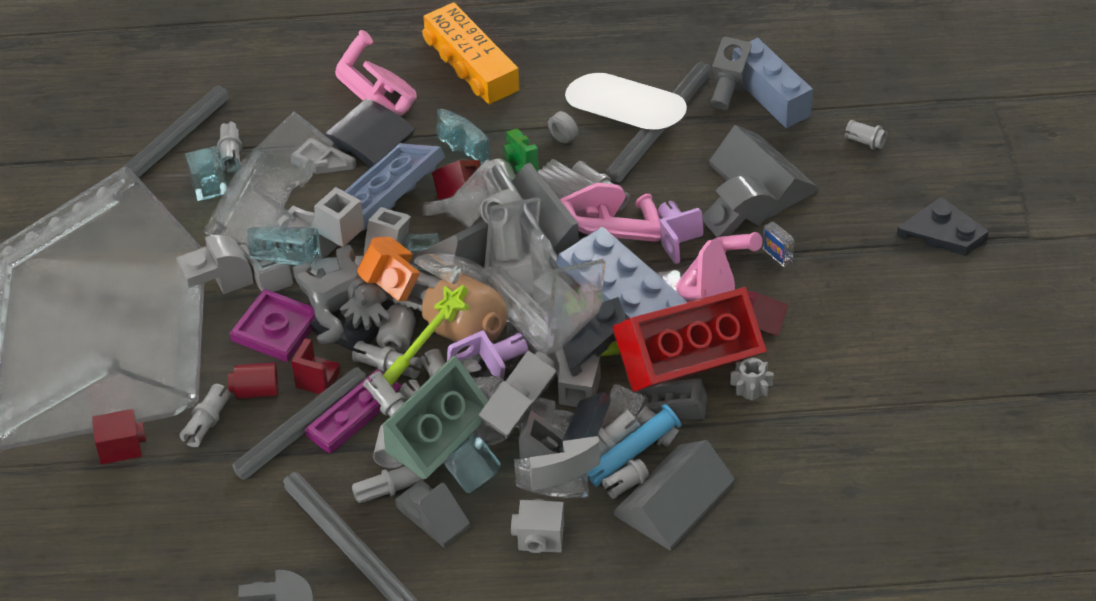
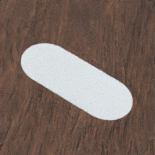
M592 73L581 76L568 86L565 93L568 103L578 109L644 129L653 130L669 127L680 121L687 109L686 102L677 94L607 73Z

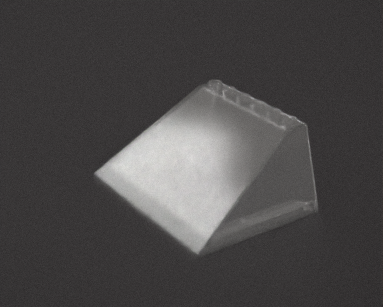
M126 165L0 244V451L93 433L92 416L134 409L137 422H148L173 417L199 402L204 283L189 288L178 268L176 257L196 251L202 247Z

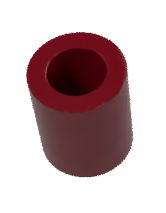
M276 362L234 365V372H228V389L230 393L235 392L236 399L278 396L279 383Z

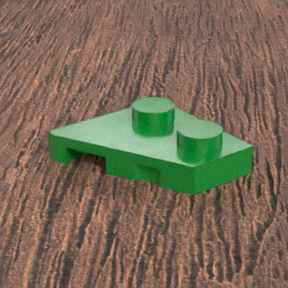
M518 128L506 131L507 145H503V153L506 162L513 164L516 175L528 163H531L538 172L537 146L535 144L528 145L530 144L529 138L526 135L524 136Z

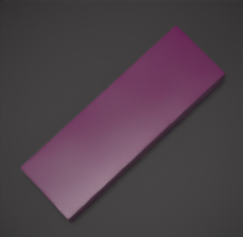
M369 375L366 379L372 382L371 375ZM365 380L305 428L306 437L327 453L331 454L381 412V405L363 386ZM395 382L391 387L398 393L401 385Z

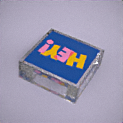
M772 221L764 226L763 249L785 267L793 262L794 238Z

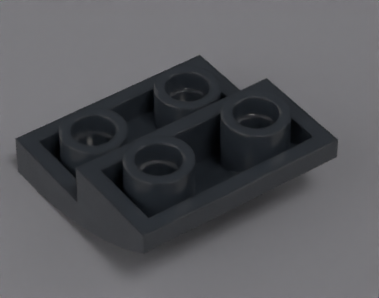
M366 98L325 133V137L343 153L349 155L353 152L371 168L395 146L407 141L413 135L415 128L395 112Z

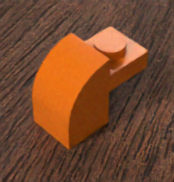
M374 237L357 268L358 274L366 283H376L397 301H407L421 273L409 264L414 254L392 237Z

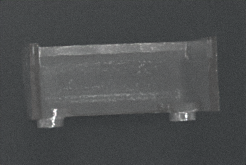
M293 111L240 164L203 232L208 236H229L240 245L263 248L268 244L272 247L281 237L283 230L295 218L283 208L291 191L297 185L303 187L313 175V172L310 171L313 163L332 146L333 142Z
M535 197L490 206L483 282L494 288L504 298L507 306L508 321L537 351L545 355L556 353L599 313L600 307L603 304L602 290L606 262L603 259L553 270L548 265L549 257L552 254L551 243L538 230L541 200Z

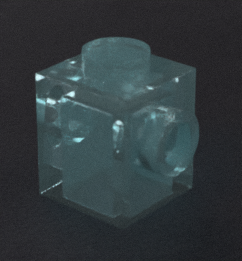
M216 146L185 153L190 180L197 201L228 194L223 165Z

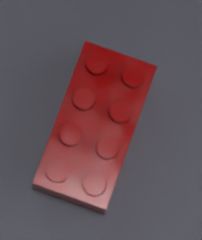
M746 287L631 317L612 326L633 392L731 365L737 361L741 362L747 358L767 352Z

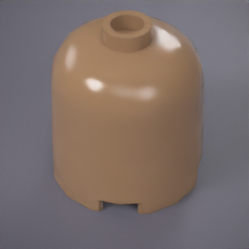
M455 270L443 273L441 275L443 279L436 284L434 289L429 287L426 291L422 303L423 318L430 324L439 313L434 308V305L444 299V286L449 287L452 291L461 285L467 287L469 291L464 297L463 302L470 309L468 311H458L452 323L444 319L434 333L457 342L483 330L490 342L495 341L503 332L507 322V306L504 298L491 286L466 273Z

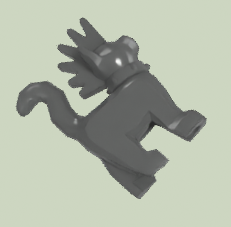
M346 245L336 250L339 264L338 270L326 274L325 270L320 268L317 274L312 276L309 274L312 268L307 261L292 267L300 289L309 297L315 317L321 326L329 329L317 336V341L320 344L331 345L342 336L344 332L342 323L337 317L332 315V313L339 309L342 315H345L347 322L353 319L354 328H357L362 320L366 330H369L372 326L371 320L377 327L381 326L380 318L387 322L391 321L389 314L381 305L387 300L386 291L374 285V283H366L360 277L357 271L358 265L355 264L356 257L351 245Z

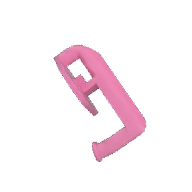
M360 30L359 35L354 39L337 64L336 76L363 101L366 98L375 101L401 117L416 100V91L394 73L369 61H365L363 66L378 79L375 85L353 67L365 47L373 44L370 35L366 31ZM395 90L402 95L396 105L384 96L386 91L393 93Z
M595 183L560 199L578 222V231L590 235L603 226L615 238L653 242L661 240L660 218L652 201L651 194H644L635 202V206L641 209L645 220L614 217L625 199L623 188L615 184Z
M753 232L751 234L722 236L707 241L700 250L698 257L677 282L676 291L686 301H694L735 290L734 277L725 253L729 250L749 249L756 252L762 246L761 235L758 232Z

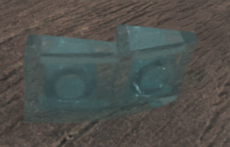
M445 109L437 110L438 124L435 125V129L442 142H446L453 151L463 148L467 156L471 155L474 160H479L481 165L490 161L489 139L479 128L451 111Z

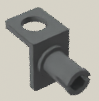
M726 36L722 38L712 65L715 84L717 85L710 100L712 107L719 110H728L734 90L745 91L746 85L743 71L752 48L750 42ZM729 47H738L742 50L741 57L734 61L728 60L724 53Z

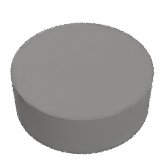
M559 111L548 120L549 130L559 142L567 144L578 136V127L567 113Z

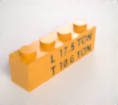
M454 2L423 16L425 29H423L422 33L426 43L429 46L432 45L439 52L444 62L450 63L459 78H464L469 83L475 95L481 96L490 105L519 91L518 67Z

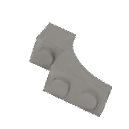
M335 187L314 206L315 213L292 206L272 224L274 234L317 258H325L338 245L345 246L364 229L361 200Z
M509 312L506 322L507 338L520 333L523 337L519 340L525 339L528 350L534 353L540 351L555 362L553 368L556 370L558 378L559 404L577 407L580 400L597 394L601 379L600 356L592 355L580 366L582 372L573 377L568 368L555 320L560 318Z
M528 350L508 379L501 383L479 413V418L508 438L533 403L554 380L556 370L553 368V364L555 362L540 351H537L534 355Z

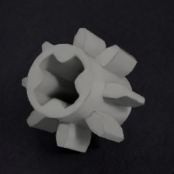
M753 357L747 358L742 362H736V371L731 372L730 385L736 386L737 396L741 395L750 400L758 399L762 395H768V386L773 385L774 373L768 372V362H762Z

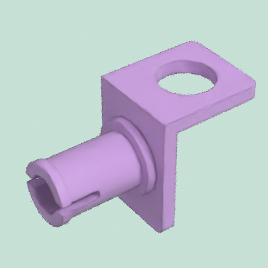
M668 201L672 209L668 207L666 202L662 203L658 209V214L662 218L659 219L661 244L672 261L678 264L680 263L679 243L703 235L702 211L696 208L681 212L675 202Z
M482 330L449 345L447 361L452 356H457L461 362L480 354L493 377L500 384L504 381V362L521 354H526L528 346L525 339L519 340L523 337L520 333H516L514 336L493 344ZM471 345L466 351L457 354L463 347Z

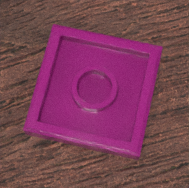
M264 289L229 333L230 339L235 343L288 363L304 339L312 331L310 323L315 318L314 309L310 305Z

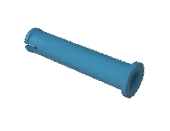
M667 404L662 405V411L601 456L599 465L585 473L586 476L590 477L589 480L595 487L602 483V479L615 473L628 460H632L672 428L682 426L676 414Z

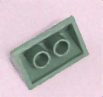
M452 356L383 423L385 452L423 479H427L484 422L479 418V413L487 404L488 399L457 356Z

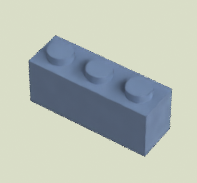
M759 38L749 41L752 44V48L743 71L745 89L785 128L810 117L813 89ZM738 47L733 49L734 61L742 55V50Z

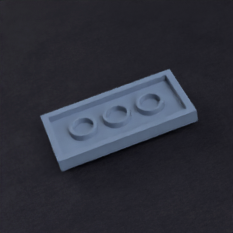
M399 143L344 191L361 200L364 229L362 231L367 230L368 220L380 207L389 210L393 208L395 202L403 194L413 190L416 183L422 177L436 169V165L445 158L441 147Z
M603 226L558 255L556 264L600 303L619 297L626 319L688 302Z

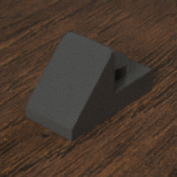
M421 479L395 499L396 508L443 548L470 528V522L444 483L433 489Z

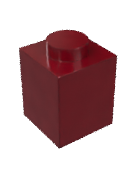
M134 409L92 416L95 445L101 465L142 457L141 443L147 442L143 421H136Z

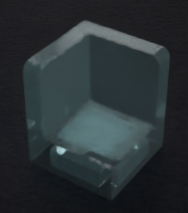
M476 432L469 436L443 462L466 493H471L492 478L501 466V463Z

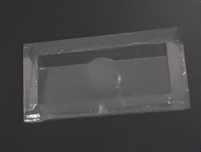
M488 160L475 171L444 206L466 228L471 227L481 216L482 202L488 197L497 194L486 175L488 169L494 166Z

